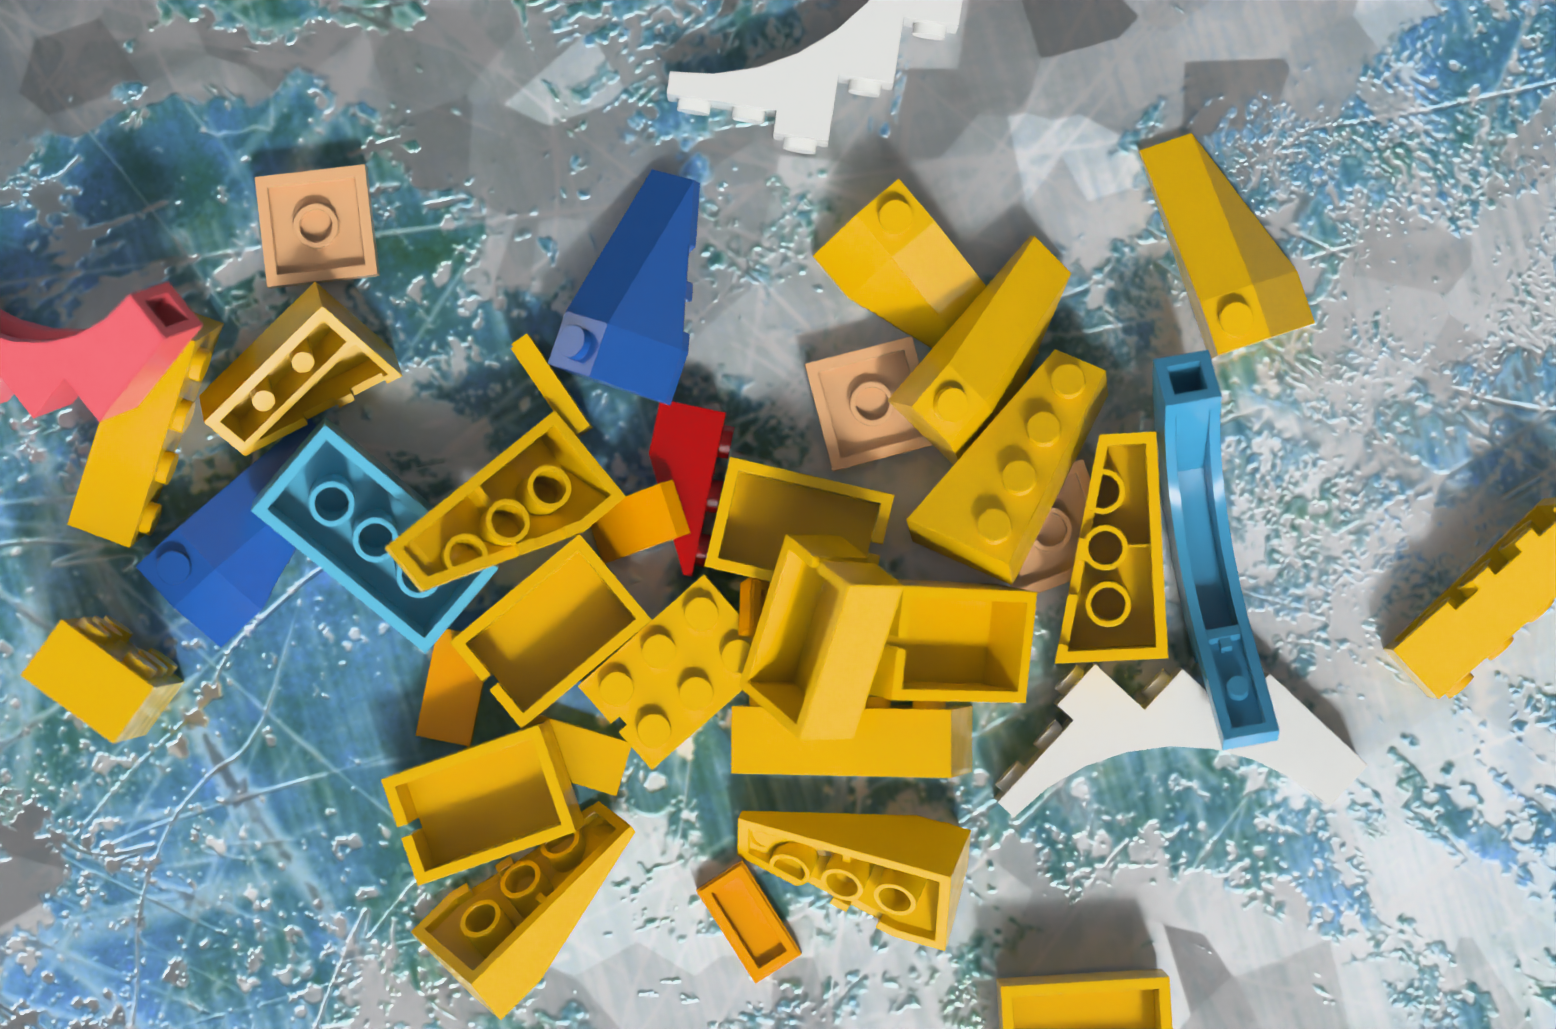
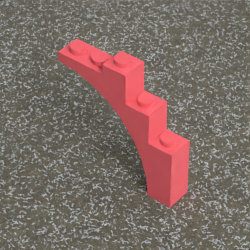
M169 281L129 294L106 319L87 329L51 328L21 320L0 309V404L9 401L15 394L34 419L73 404L79 396L99 422L137 408L201 329L203 324Z

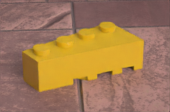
M194 313L203 326L137 408L99 422L67 525L128 548L138 542L145 534L149 536L153 534L162 512V505L158 504L157 501L163 485H168L175 472L179 458L176 450L182 434L186 432L193 417L195 400L208 370L224 323Z
M1055 349L906 519L912 542L1013 586L1108 396L1106 370Z

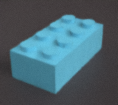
M324 416L252 501L251 511L425 654L499 569L497 564L420 592L385 547L431 511L434 506L326 416Z

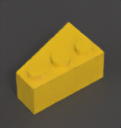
M315 281L199 395L204 423L241 454L247 456L308 425L307 419L337 404L341 408L355 401L354 395L384 380L388 384L403 375L394 350Z

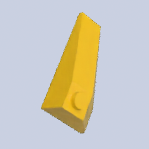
M1192 133L1138 151L1206 350L1209 349L1211 359L1315 323L1297 270Z
M897 179L859 211L813 255V258L848 299L868 309L930 348H933L986 287L943 230L900 179Z
M1030 235L887 400L953 465L1023 386L1070 278L1071 272L1035 236Z
M554 410L387 545L385 549L420 592H424L583 533L626 496Z
M599 801L582 811L585 825L578 831L542 843L540 847L517 861H514L511 856L505 858L495 865L498 873L472 889L465 883L450 892L411 931L413 936L446 970L500 1020L541 981L635 833L630 824Z
M742 810L738 817L737 856L795 886L804 885L808 882L833 896L830 904L845 912L852 905L879 919L876 928L891 936L945 951L968 868L971 830L918 815Z

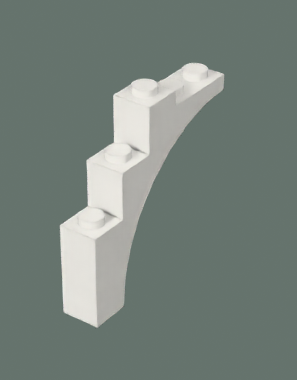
M869 0L836 31L791 56L756 68L715 74L670 71L667 87L668 101L678 103L677 111L693 115L708 116L710 115V108L732 111L731 118L733 120L746 123L764 124L765 116L776 117L773 137L775 140L784 141L783 149L797 153L815 154L817 146L828 147L837 84H848L849 93L868 97H880L881 89L892 91L902 26L913 27L912 35L916 37L944 40L946 33H957L963 0Z
M1089 663L1084 670L1076 664L1055 686L1060 695L1053 703L1069 718L1063 725L1054 720L1042 731L1033 742L1039 750L1025 766L1017 760L1003 773L995 784L1001 791L994 799L1015 817L1048 787L1087 765L1125 752L1174 746L1216 749L1253 759L1286 775L1320 802L1331 806L1368 764L1269 673L1264 672V676L1280 729L1278 740L1222 750L1207 691L1183 669L1176 667L1170 674L1165 669L1160 670L1141 691L1147 699L1139 705L1096 664Z

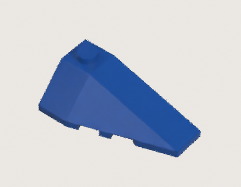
M651 170L567 308L548 361L549 365L589 381L671 405L689 351L690 334L684 332L685 302H692L693 283L687 281L689 253L696 247L700 194L699 182Z
M311 418L307 419L308 425L282 438L176 528L135 566L174 609L220 647L226 645L264 609L272 594L271 591L297 549L251 511L253 499L317 426Z

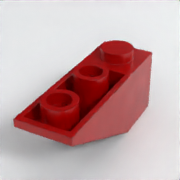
M673 401L671 405L659 402L649 456L657 484L670 480L674 482L690 533L673 540L683 575L693 577L695 566L706 568L705 562L712 535L702 533L706 512L717 514L724 481L713 479L718 457L729 458L735 427L725 425L726 412Z

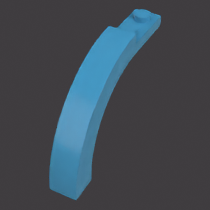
M1209 349L1153 359L1154 430L1157 433L1159 480L1171 558L1195 663L1199 662L1222 750L1277 741L1280 729L1247 615L1230 533L1221 456L1220 422L1222 394Z

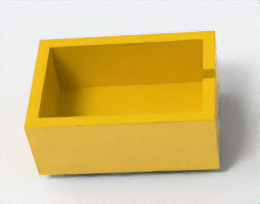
M730 457L705 567L771 582L786 534L840 535L868 557L867 563L878 565L880 555L868 553L870 542L880 545L884 542L894 495Z
M579 534L449 643L481 681H486L492 675L495 676L500 683L494 685L490 692L523 729L652 620Z
M786 534L739 682V687L798 740L854 739L904 588L901 583L877 564L867 563L868 557L840 535Z
M704 574L581 682L578 687L610 723L614 722L619 716L626 725L619 733L653 770L742 691L739 687V682L753 638L739 635V612Z
M896 579L904 588L869 691L870 695L889 700L1026 703L1037 592L992 583Z
M105 615L103 619L98 616L61 619L20 675L113 744L146 735L185 682L174 674L178 666L171 659L154 648H150L148 652L143 649H137L136 645L129 641L133 635L132 631L109 615Z
M549 720L410 767L381 779L397 828L409 824L417 818L420 820L422 828L414 830L401 838L418 886L574 833L585 825Z
M1163 969L996 978L999 1029H1173L1170 977Z

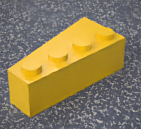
M1156 432L1099 435L1055 664L1168 658Z
M1556 497L1543 498L1383 648L1428 697L1440 699L1445 694L1450 699L1457 695L1473 679L1474 676L1470 672L1486 658L1490 661L1500 655L1513 642L1514 637L1512 635L1527 622L1535 621L1554 603L1556 598Z
M749 696V704L732 706L731 774L953 778L972 772L973 706H946V701H912V705H891V700L868 696L854 739L798 740Z

